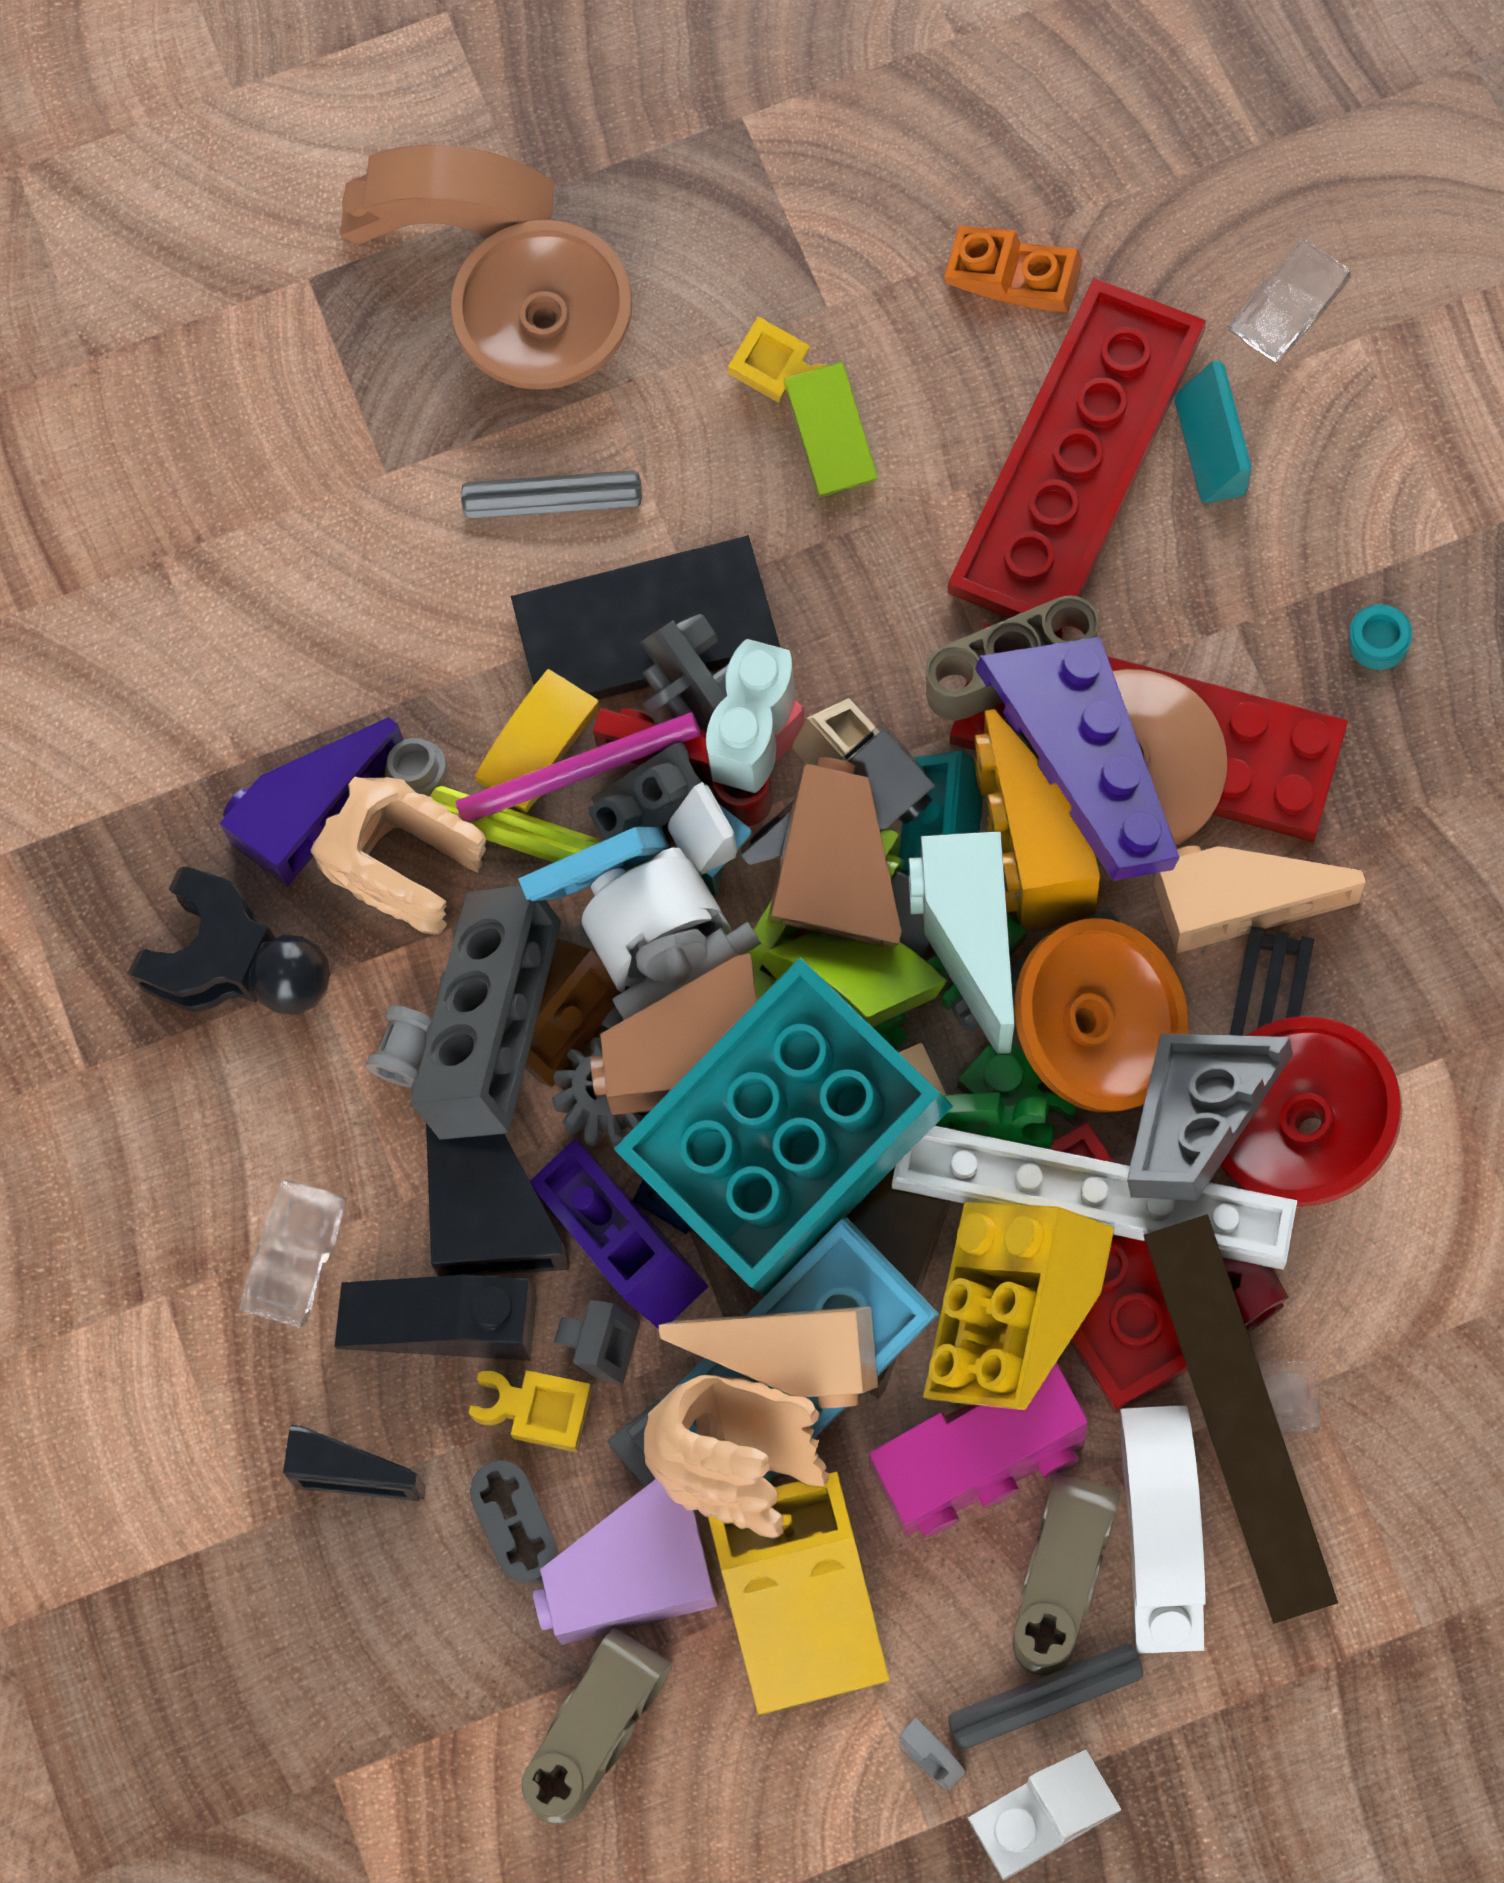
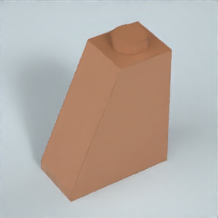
M818 757L816 765L805 763L799 773L767 921L893 949L899 944L902 930L869 778L855 775V765L850 762L828 757Z
M751 954L733 957L600 1034L602 1055L591 1057L593 1088L595 1096L606 1095L612 1115L651 1111L757 1002Z

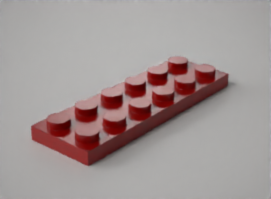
M1093 278L949 579L948 594L1008 618L1059 597L1069 595L1082 596L1205 332V319ZM1067 627L1060 628L1055 632V635L1062 639Z
M984 624L983 629L990 627L992 625ZM1107 656L1112 671L1127 669L1146 670L1166 675L1181 682L1194 691L1212 711L1223 733L1227 752L1225 786L1218 806L1212 815L1303 840L1315 841L1348 720ZM968 680L966 681L965 687L970 683ZM1004 702L987 709H995L1003 720L1006 718L1003 713L1006 706ZM986 710L968 718L954 721L950 732V744L976 751L974 736L984 734Z

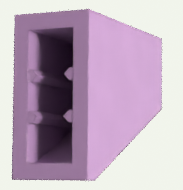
M657 1479L542 1567L540 1572L544 1588L533 1591L541 1630L553 1628L554 1635L561 1645L608 1634L613 1628L625 1630L717 1607L695 1510H686L682 1504L675 1503L667 1495L664 1486Z

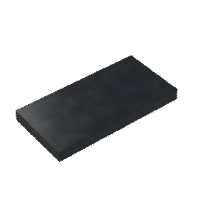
M749 535L510 596L533 685L538 682L547 669H550L597 700L651 686L642 673L654 665V662L640 642L672 620L677 625L698 614L704 615L716 632L718 642L699 655L709 671L728 665L736 649L746 639L780 647Z

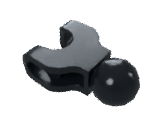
M183 866L177 870L169 890L176 895L178 902L185 911L201 918L198 935L188 947L175 953L155 952L148 949L139 951L127 972L128 976L144 992L192 1012L211 1009L227 999L239 997L255 1003L259 1000L262 1005L278 1014L298 1015L317 1006L327 993L330 979L328 959L318 945L303 936L281 935L275 937L268 926L258 923L255 913L231 881L198 869Z

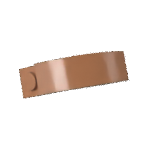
M416 145L381 151L369 156L366 175L346 183L342 199L343 212L340 236L359 245L404 226L432 223L460 227L487 239L494 233L518 223L551 220L555 181L516 160L473 148L449 145Z

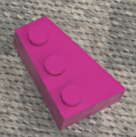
M1056 1362L1026 1410L968 1404L946 1416L940 1412L868 1453L869 1464L905 1537L920 1530L923 1538H927L959 1521V1517L956 1514L957 1511L979 1500L983 1508L991 1507L1019 1491L1016 1484L1017 1481L1037 1471L1041 1472L1043 1478L1054 1476L1056 1472L1060 1473L1077 1463L1079 1458L1075 1452L1084 1448L1088 1420Z

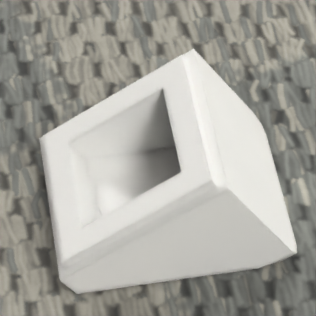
M702 782L694 786L671 817L668 830L677 847L682 849L687 859L691 860L700 875H703L736 858L737 846L734 831L708 785H704Z

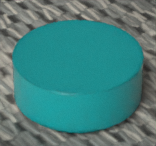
M1375 604L1363 608L1355 615L1350 625L1347 642L1351 655L1358 663L1370 669L1386 670L1395 667L1404 660L1410 648L1413 634L1410 621L1403 612L1390 605Z

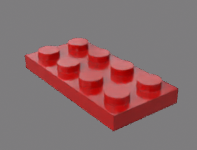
M1088 1122L1053 1141L1052 1147L1049 1148L1050 1150L1114 1163ZM1113 1235L1101 1294L1070 1340L1072 1347L1115 1414L1120 1412V1409L1130 1406L1188 1371L1145 1241Z

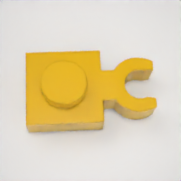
M758 316L728 365L727 374L779 403L786 392L784 378L829 365L814 364L810 366L805 363L804 360L809 353L810 345Z
M526 1370L521 1389L511 1387L508 1380L497 1372H478L477 1381L479 1385L498 1390L499 1400L491 1408L470 1405L468 1413L474 1421L482 1425L491 1426L502 1423L506 1419H512L514 1422L511 1436L514 1440L578 1453L593 1390L590 1383Z

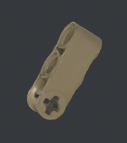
M1056 1472L1040 1530L1043 1531L1041 1537H1037L1022 1590L1024 1598L1015 1626L1013 1650L1017 1661L1025 1670L1035 1675L1046 1676L1063 1669L1068 1664L1074 1651L1083 1615L1088 1613L1103 1559L1101 1550L1106 1548L1121 1491ZM1042 1625L1053 1628L1054 1640L1057 1643L1063 1644L1062 1646L1051 1644L1047 1654L1034 1651L1035 1639L1026 1635H1038Z
M617 1628L609 1631L591 1658L583 1679L572 1690L560 1707L549 1727L546 1738L525 1769L522 1777V1793L526 1803L535 1815L550 1824H565L575 1819L583 1811L603 1776L612 1768L623 1752L640 1716L648 1710L659 1694L672 1669L673 1663ZM562 1773L565 1774L564 1782L571 1792L568 1798L563 1800L560 1797H553L548 1805L544 1804L546 1796L539 1786L544 1778L556 1781Z

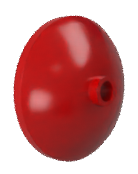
M1316 1016L1290 1017L1277 1020L1246 1035L1290 1037L1293 1056L1220 1166L1224 1172L1244 1190L1297 1200L1296 1207L1329 1203L1341 1199L1362 1187L1382 1168L1389 1158L1399 1136L1402 1123L1403 1108L1400 1086L1395 1072L1382 1050L1370 1038L1352 1026L1333 1019ZM1316 1118L1321 1121L1319 1128L1311 1134H1304L1299 1131L1300 1125L1306 1119Z

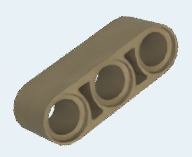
M1070 595L1059 597L942 646L933 652L927 661L926 697L929 707L943 719L956 721L1003 703L993 685L986 687L975 670L980 656L1069 642L1063 641L1055 635L1057 630L1064 627H1074L1082 631L1085 636L1079 640L1098 637L1099 618L1096 609L1090 602L1081 597ZM960 675L970 683L960 690H948L941 686L939 682L946 676Z

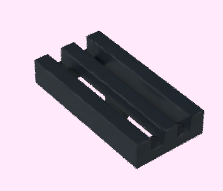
M1251 926L1229 1035L1243 1036L1260 949L1272 951L1257 1029L1272 1023L1285 954L1297 956L1285 1019L1300 1017L1314 938L1302 936L1301 940L1288 938L1289 933L1276 931V935L1263 933L1264 928Z

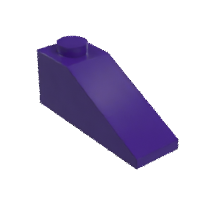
M385 718L259 776L249 789H240L229 800L223 813L224 818L220 822L230 844L288 887L313 858L310 850L314 841L324 829L326 819L339 814L350 796L348 784L354 777L381 778L385 773L387 757L396 744L404 740L399 725L391 718Z
M576 1138L530 1180L537 1194L622 1298L656 1328L659 1329L660 1324L672 1322L709 1287L674 1244Z

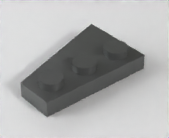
M1160 1034L1127 1178L1131 1198L1198 1200L1293 1056L1290 1037Z

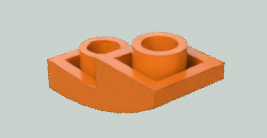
M959 225L944 279L949 285L983 297L1029 308L1068 313L1081 269L1082 258L1077 248L1020 243L1015 230Z

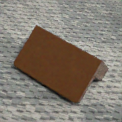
M559 938L556 941L525 1069L534 1078L551 1088L555 1085L553 1078L557 1070H567L571 1065L567 1057L570 1049L580 1052L601 1027L600 1025L607 1014L615 1007L612 998L622 993L617 990L601 959L591 949Z

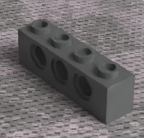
M521 885L466 892L460 918L454 925V940L446 970L440 978V993L432 1023L426 1030V1046L418 1076L412 1083L410 1102L440 1140L505 1134L510 1131L561 925V920L546 900H527Z

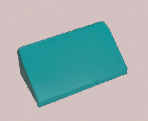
M1221 360L1213 361L1180 389L1175 397V405L1200 500L1203 503L1245 496L1246 491H1248L1252 469L1225 365L1221 363Z
M962 750L914 757L932 777L935 786L927 792L932 798V802L912 821L905 825L902 823L899 858L904 860L901 873L908 877L910 876L909 858L921 857V836L980 833L983 796H980L977 785L974 758Z

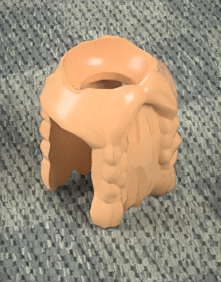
M354 777L348 784L350 796L341 812L326 819L324 829L312 845L310 851L315 857L317 868L332 883L350 890L358 900L365 901L367 905L374 906L381 912L392 915L395 919H402L408 922L411 927L421 933L441 934L447 925L442 919L446 915L444 909L447 907L446 900L431 890L409 880L368 854L385 834L393 828H401L468 869L478 873L483 863L481 858L486 851L484 833L473 824L460 820L457 814L450 813L445 805L435 803L431 796L416 793L402 779Z
M717 1374L700 1375L683 1384L676 1385L675 1389L648 1413V1422L644 1431L645 1464L653 1476L664 1486L667 1495L675 1503L682 1504L686 1510H699L705 1517L714 1516L723 1523H734L740 1529L750 1528L760 1536L775 1538L784 1532L782 1528L784 1522L782 1515L771 1508L777 1502V1491L763 1476L768 1471L787 1474L812 1486H825L828 1481V1473L825 1471L826 1465L818 1457V1454L815 1453L819 1441L812 1438L815 1430L810 1428L818 1420L820 1413L806 1397L788 1396L778 1389H770L764 1383L751 1382L746 1377L732 1378ZM695 1419L697 1424L696 1433L689 1431Z

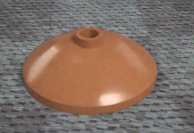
M535 220L518 223L494 233L481 242L469 254L459 269L453 284L450 302L453 327L457 339L468 358L492 378L505 384L525 389L563 387L578 382L600 369L622 344L630 325L633 306L629 278L624 265L615 251L604 240L589 230L556 220ZM544 318L556 321L550 328L541 329L536 326Z
M1127 669L1113 671L1177 848L1203 828L1211 818L1221 799L1227 774V752L1223 733L1206 703L1181 682L1166 675L1146 670Z

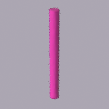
M690 712L456 801V806L462 821L470 823L659 752L672 744L685 742L701 736L693 713Z

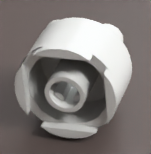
M680 848L666 849L657 854L650 862L628 872L617 868L599 876L591 885V890L595 897L585 908L581 921L586 934L617 990L620 992H624L625 986L632 987L647 979L637 969L636 954L642 947L652 941L692 929H698L705 938L719 928H722L727 935L731 933L730 925L694 863L687 859Z

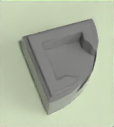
M917 1718L899 1735L900 1748L944 1790L947 1788L950 1791L966 1774L955 1757Z

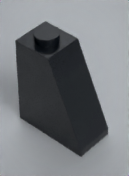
M426 1123L431 1265L437 1276H489L569 1270L568 1256L563 1243L505 1134L440 1140Z

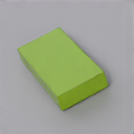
M843 361L784 378V386L818 499L877 482L878 476Z

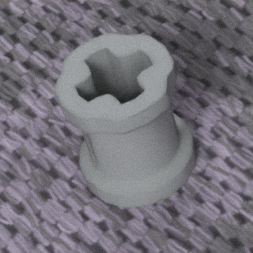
M392 1005L388 1007L385 1014L389 1024L377 1054L368 1056L365 1067L374 1075L388 1082L411 1088L414 1079L418 1076V1068L426 1046V1030L432 1023L433 1018L416 1010Z

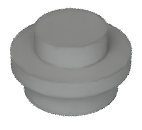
M409 738L396 744L387 757L385 767L386 777L402 779L416 793L426 796L431 795L436 787L443 784L448 772L447 760L441 749L432 742L420 738Z

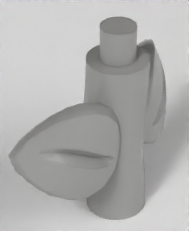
M746 922L728 935L722 928H719L705 938L698 929H692L656 939L642 947L636 954L637 969L647 979L612 998L613 1002L625 1020L733 957L748 953L762 944L749 922Z

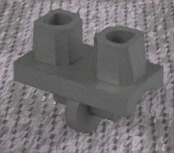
M698 614L677 625L672 620L649 635L640 644L654 662V665L642 673L656 692L642 703L648 714H651L663 705L666 706L673 718L692 712L700 729L707 732V727L714 710L727 697L726 672L728 665L712 675L699 657L701 653L718 642L716 632L704 615Z
M683 742L672 744L591 797L594 805L589 807V814L603 839L607 840L634 827L664 828L668 826L671 817L693 787L702 783L692 769L688 751Z

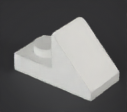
M1083 1750L1028 1777L1026 1784L968 1817V1821L1004 1881L1121 1812V1808L1087 1750Z

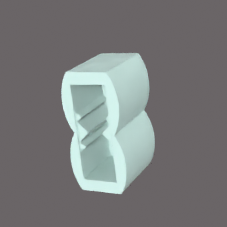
M746 639L736 649L729 662L726 672L727 697L719 703L710 718L706 733V746L712 780L714 782L756 793L766 783L773 770L776 759L775 735L785 726L791 715L795 701V685L790 650Z

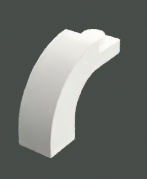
M1185 1405L1120 1409L1122 1471L1127 1497L1131 1543L1133 1622L1136 1652L1141 1654L1204 1651L1203 1605H1206L1203 1534L1197 1464L1188 1407Z

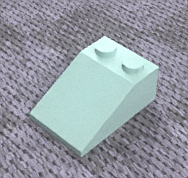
M1001 831L921 836V857L909 858L911 914H923L925 936L997 1055L1010 1054L1014 1031V1010Z

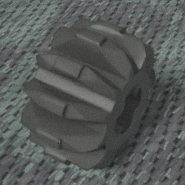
M594 1037L590 1044L593 1055L585 1058L580 1051L570 1049L567 1057L575 1071L563 1069L555 1072L553 1077L555 1084L563 1091L553 1096L552 1102L555 1111L567 1113L563 1120V1125L569 1134L579 1132L585 1128L584 1138L586 1144L595 1147L600 1142L603 1132H607L613 1147H616L624 1139L621 1130L628 1127L632 1131L642 1120L640 1115H647L650 1111L612 1115L607 1097L605 1095L598 1098L595 1096L591 1072V1057L601 1056L602 1047L601 1039Z

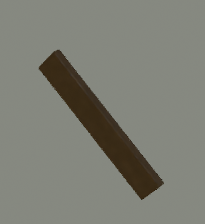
M1208 1214L1144 1234L1143 1237L1273 1624L1338 1604Z

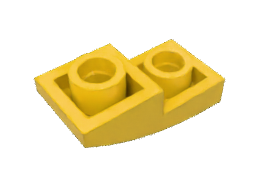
M547 669L499 734L475 774V782L489 789L562 761L564 754L599 713V700L550 669ZM539 797L514 807L526 814Z

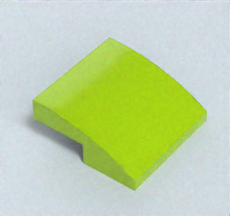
M814 931L766 951L760 959V962L778 980L801 958L872 1027L936 998L947 982L930 964L901 942L893 949Z

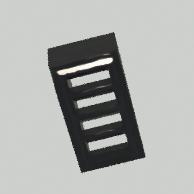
M291 1424L283 1474L296 1489L409 1501L424 1499L425 1485L418 1474L411 1469L306 1427Z

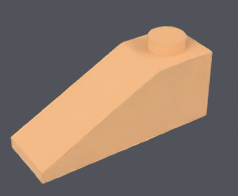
M1199 846L1179 848L1177 851L1180 858L1174 870L1155 873L1154 887L1176 954L1249 934L1251 926L1267 929L1358 904L1366 883L1362 870L1221 846L1202 851Z
M871 1306L676 1320L659 1325L660 1339L789 1395L800 1397L817 1396L818 1408L859 1405V1393H865L878 1388Z

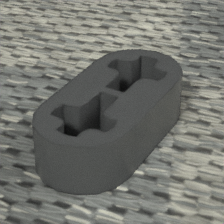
M501 1460L487 1463L473 1477L470 1495L472 1504L498 1564L508 1578L517 1584L526 1586L540 1584L543 1582L540 1569L557 1557L559 1551L535 1492L520 1467L511 1462ZM498 1477H502L507 1485H513L517 1482L519 1484V1489L511 1493V1500L517 1515L509 1519L505 1518L502 1509L496 1501L486 1504L484 1501V1497L492 1493L490 1482ZM521 1527L524 1528L527 1537L533 1545L544 1542L546 1549L537 1554L539 1566L528 1570L522 1562H516L511 1565L510 1558L519 1552L512 1531Z

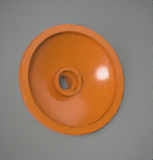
M1102 918L1083 919L1066 924L1046 935L1030 952L1019 974L1014 1007L1018 1037L1027 1060L1046 1086L1070 1104L1093 1112L1114 1113L1143 1105L1147 1095L1160 1034L1189 1033L1188 1008L1181 982L1170 961L1154 942L1138 930L1124 923ZM1076 1014L1079 1015L1083 1021L1082 1032L1077 1026Z

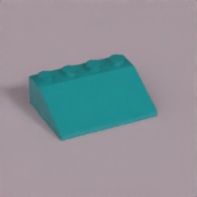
M799 958L635 1126L614 1150L752 1289L766 1296L842 1218H845L953 1106L807 963Z

